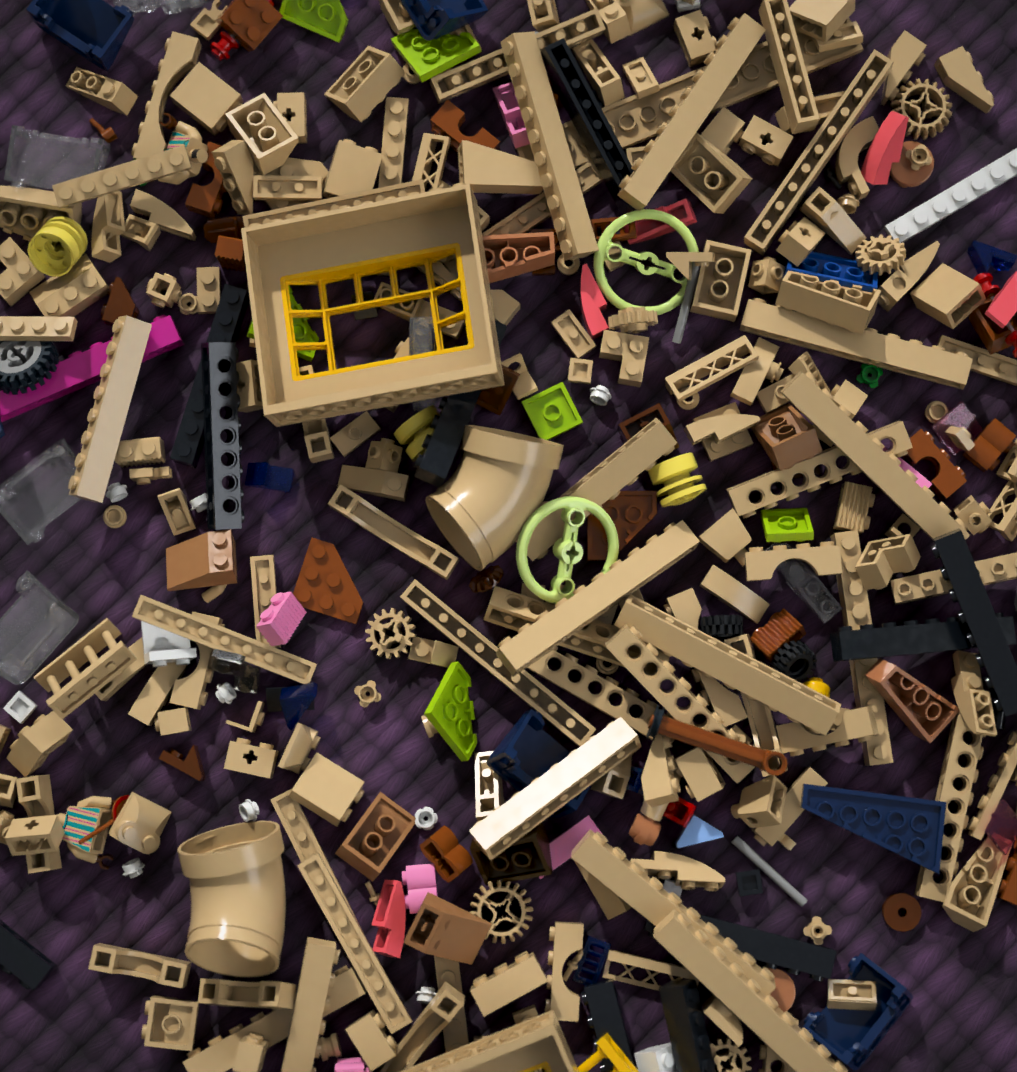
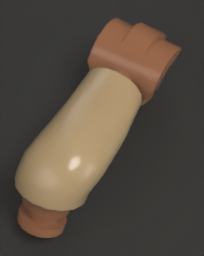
M673 770L674 776L678 779L680 784L681 778L677 774L676 770ZM645 800L643 801L640 811L644 815L640 813L636 815L628 833L634 838V842L648 846L654 844L661 830V825L656 821H661L669 803L651 807Z

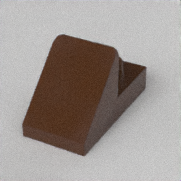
M197 745L192 746L185 760L182 759L184 755L174 749H171L170 752L163 750L159 757L160 760L198 781H204L205 773Z

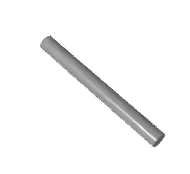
M692 262V280L687 281L672 342L681 344L701 268V266H695V262Z
M738 835L732 840L731 843L796 903L801 907L805 905L808 900Z

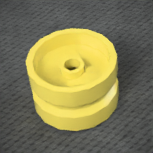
M435 405L416 413L394 432L395 438L401 445L409 444L406 448V453L412 461H416L419 454L423 455L425 448L422 447L427 434H432L431 422L435 415L439 416L440 414Z

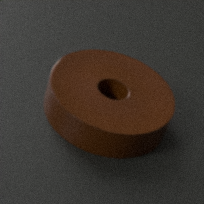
M895 893L889 896L883 903L882 917L890 928L901 932L909 931L919 923L921 907L913 896L905 893ZM900 908L905 909V915L902 917L898 915Z

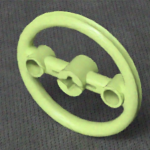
M654 209L631 211L614 220L600 236L597 243L599 251L594 253L593 261L595 279L606 299L618 309L645 307V310H654V312L657 311V315H661L673 310L682 303L688 279L683 276V278L676 280L673 275L676 267L671 263L659 260L652 252L643 251L637 253L624 249L621 245L613 243L611 238L619 229L631 222L653 219L674 228L683 238L688 252H699V249L690 230L673 215ZM613 246H617L620 249V255L615 259H611L608 254L609 249ZM629 257H633L639 260H647V258L649 257V261L652 262V264L664 267V269H660L654 266H647L646 269H644V265L641 264V262L629 259ZM604 261H619L635 266L637 271L644 275L656 273L669 277L674 282L680 283L682 288L671 299L659 305L637 306L630 304L618 297L611 289L605 276Z
M575 496L561 497L543 504L527 519L519 534L516 546V562L520 577L532 593L547 602L556 604L565 597L568 600L574 596L575 583L571 577L573 564L578 563L583 556V548L577 542L579 526L585 521V510L597 517L604 527L607 536L608 551L601 572L605 574L610 571V566L618 560L619 539L615 524L603 508L585 498ZM564 508L561 512V519L565 522L563 537L556 540L553 545L554 556L559 559L557 575L551 580L552 591H548L540 586L531 574L527 558L528 545L537 525L550 513ZM576 512L575 518L571 521V514ZM566 581L565 587L560 590L561 583Z

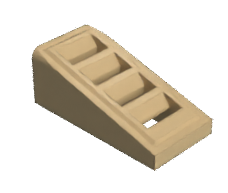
M807 351L788 367L794 376L799 371L804 374L809 372L818 381L815 385L820 390L825 388L831 392Z

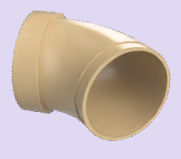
M465 425L460 449L464 450L461 462L453 475L436 492L426 497V505L444 537L455 551L474 569L482 571L486 568V565L494 562L518 540L527 519L541 506L549 488L554 469H559L564 447L562 444L495 428Z
M273 821L237 823L204 832L183 842L177 850L183 875L189 877L191 892V918L187 937L188 942L185 947L186 957L203 969L228 976L260 977L275 972L279 968V956L282 952L286 917L285 879L281 854L284 852V844L279 824Z

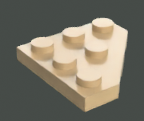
M288 157L282 166L266 175L322 176L324 190L328 170L320 161ZM253 163V177L254 175H262ZM265 200L271 210L308 202Z

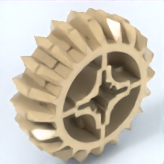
M916 79L915 84L908 81L906 87L901 86L899 88L900 91L897 92L891 107L894 108L892 111L907 117V114L913 117L914 121L910 118L908 119L906 137L913 133L914 140L918 139L919 135H921L923 140H926L928 134L933 138L937 132L941 133L944 130L943 126L948 125V118L952 116V112L949 110L952 107V103L947 102L950 94L943 95L942 93L945 89L944 87L937 89V82L929 85V79H926L923 84L920 79ZM920 95L918 100L905 101L910 96ZM921 103H922V106H921V107H922V111H923V114H922V115H921V111H920L921 109H920V107H919ZM925 118H937L932 123L922 124Z
M498 880L496 887L489 881V890L481 886L480 890L484 894L482 896L478 893L474 894V897L479 902L470 903V906L477 908V911H470V913L483 919L481 909L484 904L493 912V918L490 922L492 925L485 940L491 934L493 935L492 943H496L497 936L501 937L502 944L506 943L505 936H509L511 942H514L515 937L513 933L516 932L518 936L522 937L523 933L520 927L526 930L529 929L524 920L532 921L533 919L532 916L526 915V912L533 911V907L525 906L526 903L531 902V898H522L527 891L523 889L518 893V883L512 889L509 887L511 884L509 881L506 882V886H501L502 882ZM495 892H508L505 899L501 902H494L487 898ZM514 897L517 898L521 905L520 918L515 916L509 909ZM508 901L505 911L509 916L503 917L502 915L495 922L497 918L495 907L504 905ZM502 920H508L516 924L508 930H495Z

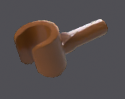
M93 118L89 120V123L101 133L107 143L118 138L112 127L104 130Z

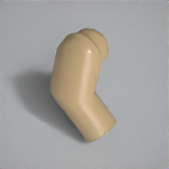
M227 584L210 587L201 594L203 600L207 603L211 602L223 593Z

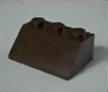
M542 822L491 861L472 839L470 851L486 886L489 881L497 884L498 880L505 883L507 881L511 882L552 874L549 838Z

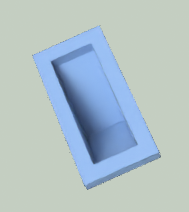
M692 815L686 828H683L677 838L675 846L676 848H681L724 836L720 830Z

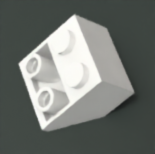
M671 1042L634 1053L639 1072H677Z

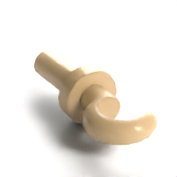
M368 881L365 883V886L371 896L369 900L377 906L380 894H376L372 884Z
M583 948L578 950V954L572 961H568L567 965L569 967L562 977L564 981L568 980L573 970L578 969L577 963L583 956Z

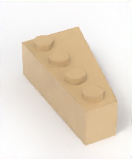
M788 270L782 279L775 304L782 306L786 310H794L803 313L807 317L823 320L829 325L846 328L852 333L863 334L875 313L882 290L873 289L872 292L863 291L862 286L853 284L852 288L840 286L839 281L830 279L821 282L817 276Z

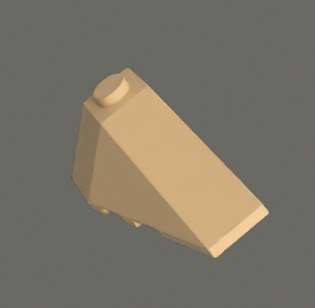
M991 832L951 882L942 907L954 923L972 932L987 927L1013 842Z

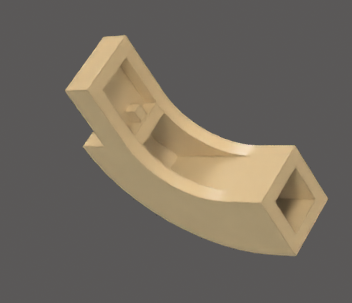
M873 116L859 122L847 133L836 156V175L840 184L848 181V189L852 195L856 196L857 200L865 198L870 191L859 169L858 155L864 149L870 147L879 130Z

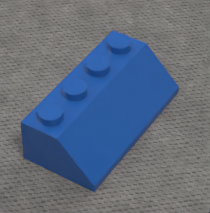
M812 251L798 267L787 258L785 261L783 278L789 270L817 276L821 282L830 279L839 281L840 286L852 288L853 284L862 286L863 291L872 292L873 289L878 288V272L870 275V270L863 272L862 267L857 266L856 260Z

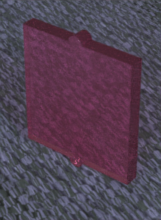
M960 401L931 427L939 437V442L944 444L952 456H955L962 449H958L945 433L950 426L964 427L971 434V440L983 431L975 419V414L969 411L963 401Z
M1001 799L995 812L991 814V819L984 832L1003 855H1007L1013 841H1016L1017 815L1008 803Z

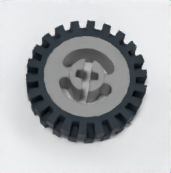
M0 341V391L3 390L7 394L11 391L13 395H18L19 389L24 394L27 393V387H30L33 391L37 389L36 383H39L41 386L44 385L43 378L50 379L52 377L50 371L55 372L57 369L55 365L59 364V359L57 358L59 353L53 342Z

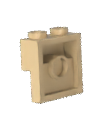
M157 995L151 996L145 1005V1015H148L147 1025H143L141 1039H145L144 1046L193 1051L199 1008L198 1001Z

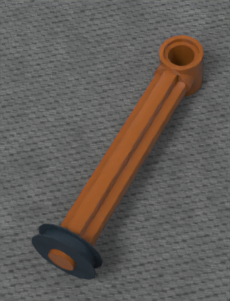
M657 705L654 714L651 715L646 739L651 736L654 741L656 735L660 734L757 767L759 770L774 776L781 775L787 768V759L782 753L768 749L764 750L664 716L665 707L661 710L658 709ZM776 756L780 761L779 767L771 770L768 766V761L771 757Z

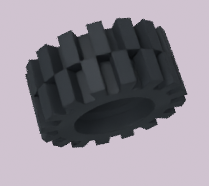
M715 615L700 618L701 631L713 638L743 635V617L740 615Z
M794 640L790 641V645L787 643L783 644L784 648H779L777 650L779 653L773 655L775 660H771L773 665L771 668L802 683V679L806 681L808 679L807 675L813 674L811 669H816V655L804 642L799 640L796 642Z

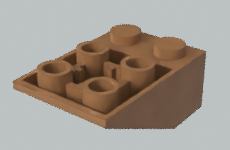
M427 892L403 943L425 954L472 965L492 923Z

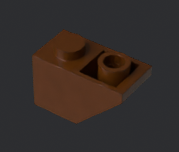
M116 277L108 289V302L103 305L101 310L102 320L109 326H113L115 320L120 316L127 315L137 319L139 309L125 283L120 277Z

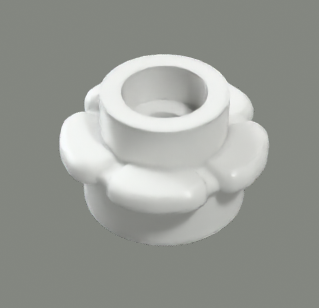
M598 385L596 388L590 389V400L597 405L604 406L612 398L609 389L604 386Z
M119 482L113 483L107 488L108 491L105 495L112 503L118 502L127 497V486L125 484L121 485Z
M206 493L189 502L192 506L191 511L196 509L197 513H200L207 509Z
M228 682L217 685L215 694L221 703L231 704L233 699L237 697L232 685Z
M246 799L244 803L239 805L242 819L245 822L257 820L259 807L256 802Z
M430 807L418 809L415 813V824L420 829L430 830L437 823V814Z
M139 858L126 862L122 866L124 870L123 876L129 875L130 878L139 876L143 873L142 868H144L145 864L141 863Z
M421 987V991H416L415 993L418 995L417 1002L429 1004L436 995L435 988Z

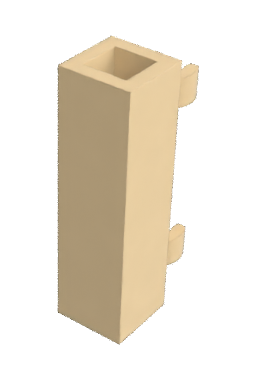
M807 767L787 789L781 824L752 829L756 834L753 838L763 847L766 844L772 847L779 841L787 850L791 851L796 845L785 832L804 811V809L800 808L803 784L826 786L828 784L811 767Z

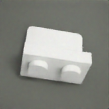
M141 621L145 664H153V667L167 666V663L176 662V665H187L197 657L196 648H191L189 639Z

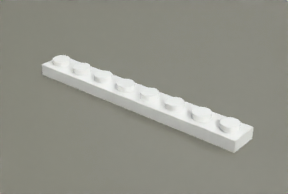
M1017 148L885 225L884 230L888 236L892 235V240L899 238L900 243H903L1017 176Z

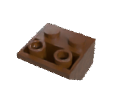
M660 403L618 424L617 427L624 443H626L657 418L677 441L671 423ZM678 442L674 445V450L679 448Z

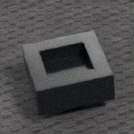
M760 869L735 872L739 896L763 893Z

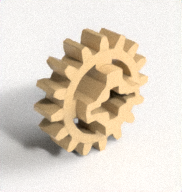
M882 234L878 238L871 236L870 241L863 240V245H858L857 251H855L857 266L862 267L863 272L870 270V275L878 272L879 275H882L883 272L891 274V269L899 270V265H904V259H906L904 243H900L899 238L892 240V235L887 236V238H883Z
M627 307L623 310H618V315L608 317L609 330H619L621 333L627 334L648 331V326L658 324L657 311L645 310V307Z
M391 608L390 613H388L385 609H382L381 616L375 613L373 615L376 620L374 622H367L372 627L365 630L366 633L370 634L366 642L373 643L370 649L372 651L378 649V656L381 657L385 653L387 659H391L392 654L396 658H400L401 651L407 654L408 650L406 647L414 646L410 639L417 636L411 633V630L415 629L416 626L408 624L411 621V617L403 618L405 612L400 610L396 614V609ZM391 619L389 623L381 624L384 620ZM402 623L406 631L405 636H403L401 632ZM388 630H393L396 634L394 637H389L386 633ZM376 631L379 632L381 637L379 643L376 638ZM401 643L398 647L389 649L393 644Z
M729 1037L726 1038L725 1043H722L720 1038H717L716 1045L710 1042L712 1059L716 1067L715 1072H745L746 1070H752V1067L746 1064V1062L751 1060V1057L744 1056L747 1051L745 1047L739 1049L735 1042L731 1044ZM728 1048L724 1053H716L720 1049ZM737 1053L741 1060V1068L735 1062ZM728 1060L731 1066L723 1068L720 1062Z

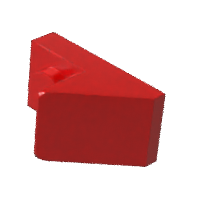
M678 797L679 801L668 804L663 816L686 828L697 806Z

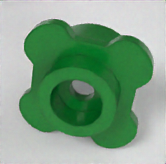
M863 363L861 365V373L856 378L857 382L868 384L870 388H876L878 386V379L883 374L882 368Z

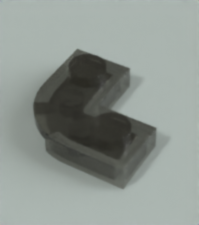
M214 649L211 656V670L221 674L234 675V690L257 695L260 677L259 668H253L245 662L246 657L243 655Z

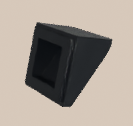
M374 292L363 293L364 301L373 300L375 297ZM356 294L351 295L352 304L356 303ZM377 307L354 311L355 320L378 317Z

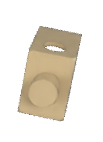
M733 508L698 537L700 543L726 563L732 557H735L742 567L745 565L744 553L748 551L744 547L752 541V538Z
M774 775L745 787L741 793L740 803L731 807L733 817L736 819L741 818L751 828L780 825L787 787Z

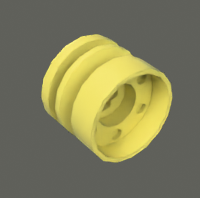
M58 216L49 219L29 242L27 251L30 261L41 273L51 277H60L67 274L85 253L88 240L81 225L73 219Z
M693 453L673 457L648 470L653 485L664 484L665 486L656 493L657 497L668 495V497L660 501L661 507L684 504L707 490L705 484L694 486L695 483L703 479L702 475L690 476V473L698 468Z

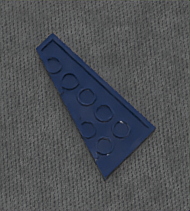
M803 784L800 808L939 874L946 802Z

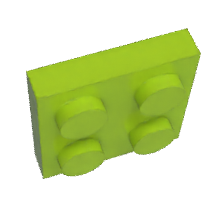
M563 382L521 402L538 437L541 439L550 440L583 424Z
M807 508L761 510V521L767 542H804L806 540H814V531Z

